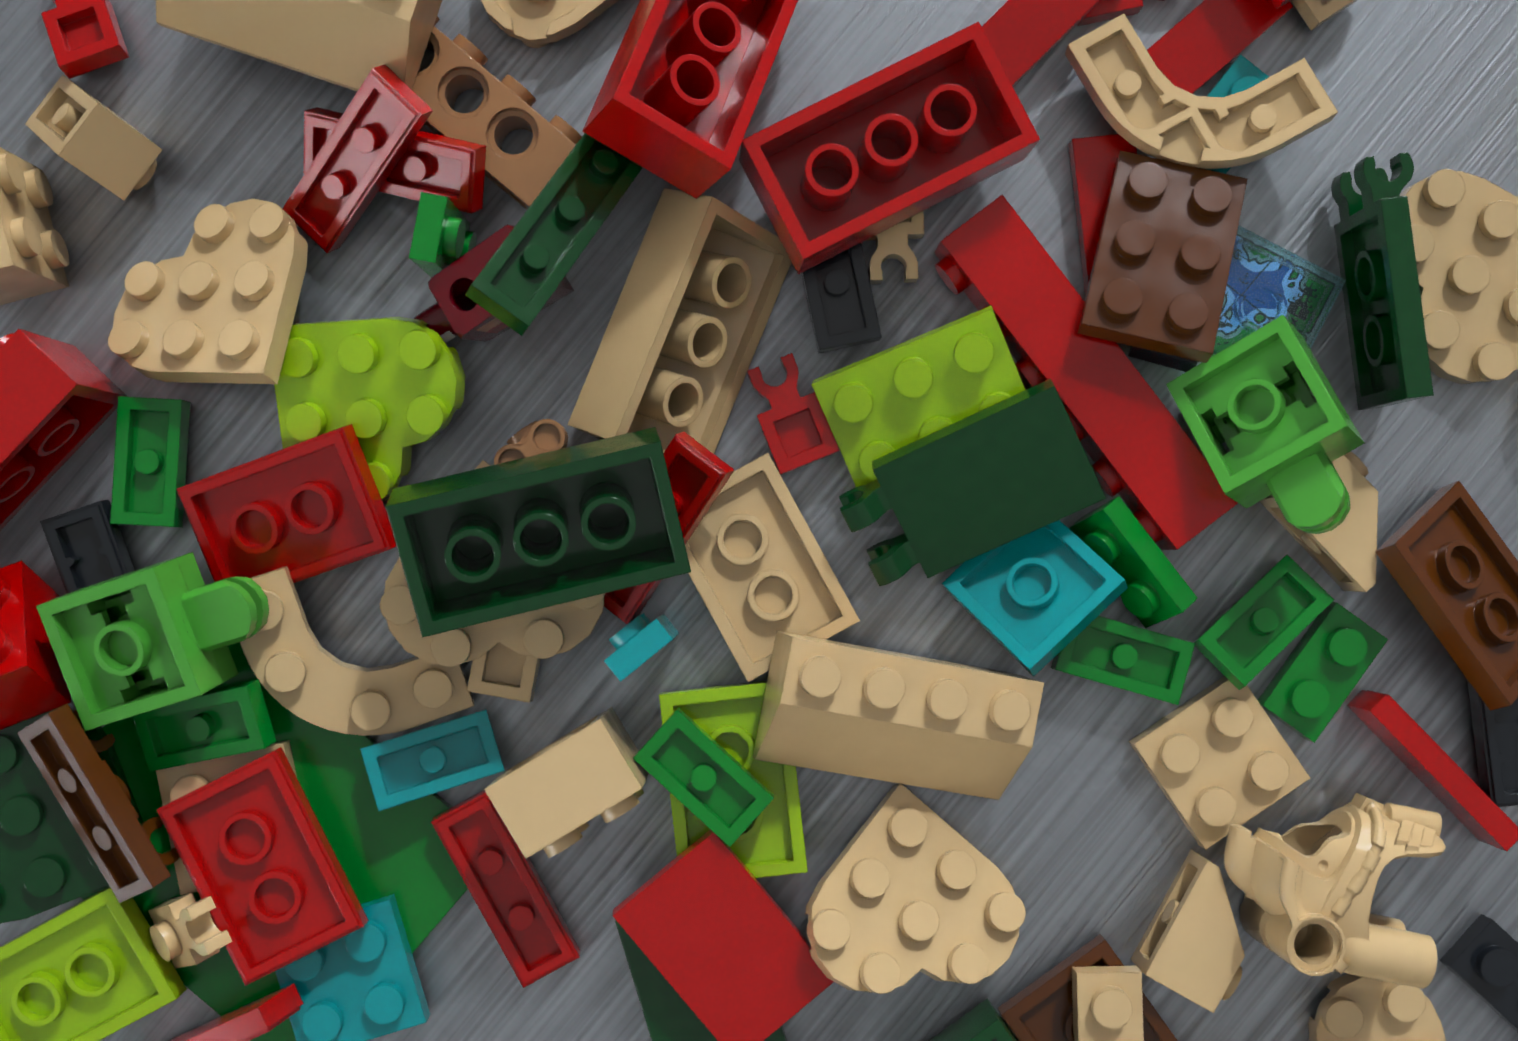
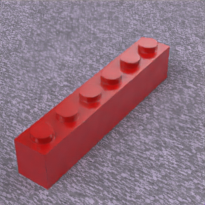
M1003 194L940 241L934 254L940 260L935 264V269L942 281L956 295L964 291L978 311L992 306L1010 353L1017 361L1015 365L1026 390L1048 379L1052 380L1082 447L1094 461L1091 466L1101 488L1111 497L1117 493L1121 496L1133 512V515L1161 550H1178L1238 504L1224 494L1207 460L1116 342L1078 334L1085 301Z

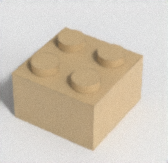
M1 147L0 305L69 287L64 267L69 265V253L61 234L53 228L48 206L53 204V192L46 175L38 167Z
M610 707L509 768L484 790L525 859L542 849L548 858H551L579 841L583 837L581 832L590 826L588 824L589 820L600 814L604 822L609 823L640 803L638 798L644 794L642 788L649 773L633 759L638 749L614 709Z

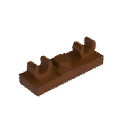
M68 703L49 712L17 732L119 903L152 889L171 876L166 866L180 858L176 848L161 854L156 851L150 841L152 832L164 825L160 816L153 817L140 824L137 820L139 815L131 804L130 792L126 784L120 777L113 774L106 760L102 761L98 755L110 748L115 742L112 733L99 740L89 739L82 728L77 710L72 711Z

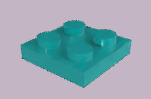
M1060 520L964 562L942 583L945 590L1033 677L1127 589L1125 579Z
M394 894L361 904L369 920L364 927L275 971L280 989L294 983L304 1003L300 1006L301 1009L289 1017L296 1041H368L428 1021L431 1014Z

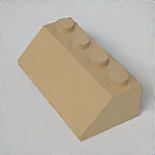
M156 0V22L162 27L354 91L359 90L372 68L385 64L412 90L442 0Z
M664 188L567 425L601 440L656 427L663 453L675 434L686 432L714 454L791 265V260L779 237L713 196L700 195L695 199L683 191Z
M776 631L753 758L755 760L999 800L1033 747L1044 682L1008 672Z

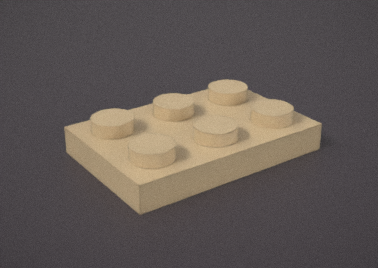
M769 453L735 470L685 547L691 572L688 574L747 682H750L769 671L776 631L828 639L859 622L860 619Z

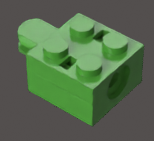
M1284 315L1212 356L1207 363L1202 362L1166 384L1225 495L1246 509L1272 495L1287 522L1305 533L1322 534L1332 531L1345 520L1350 511V496L1332 461L1365 443L1303 336ZM1224 442H1226L1228 448L1230 449V452L1228 453L1226 452L1222 444Z
M193 552L78 589L36 606L85 731L203 695L238 675L239 673L228 646L242 642L257 634L267 623L269 615L267 596L262 588L251 578L235 576L205 585Z

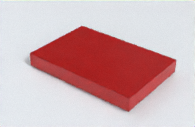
M352 424L176 489L214 582L235 576L252 578L287 566L293 583L396 547L388 514Z
M282 747L156 809L201 899L208 896L212 897L216 908L210 911L211 918L220 931H228L233 942L225 945L245 986L364 927L369 921Z
M711 829L613 909L612 916L717 1041H764L833 983L811 958L809 950H812L811 944L733 850Z

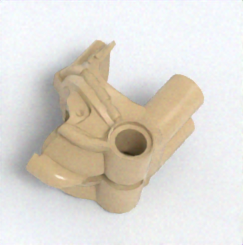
M1355 793L1351 802L1343 807L1331 811L1319 821L1295 825L1283 835L1266 831L1259 827L1252 835L1251 830L1241 825L1230 824L1224 851V867L1232 882L1245 893L1240 906V921L1244 930L1252 938L1274 952L1299 972L1309 976H1323L1335 970L1340 974L1346 973L1421 989L1426 988L1432 982L1437 968V948L1433 938L1429 935L1406 931L1405 925L1400 919L1372 914L1370 911L1380 874L1383 868L1392 860L1404 857L1431 858L1439 856L1444 852L1446 846L1440 838L1442 829L1441 815L1437 812L1393 803L1382 804Z

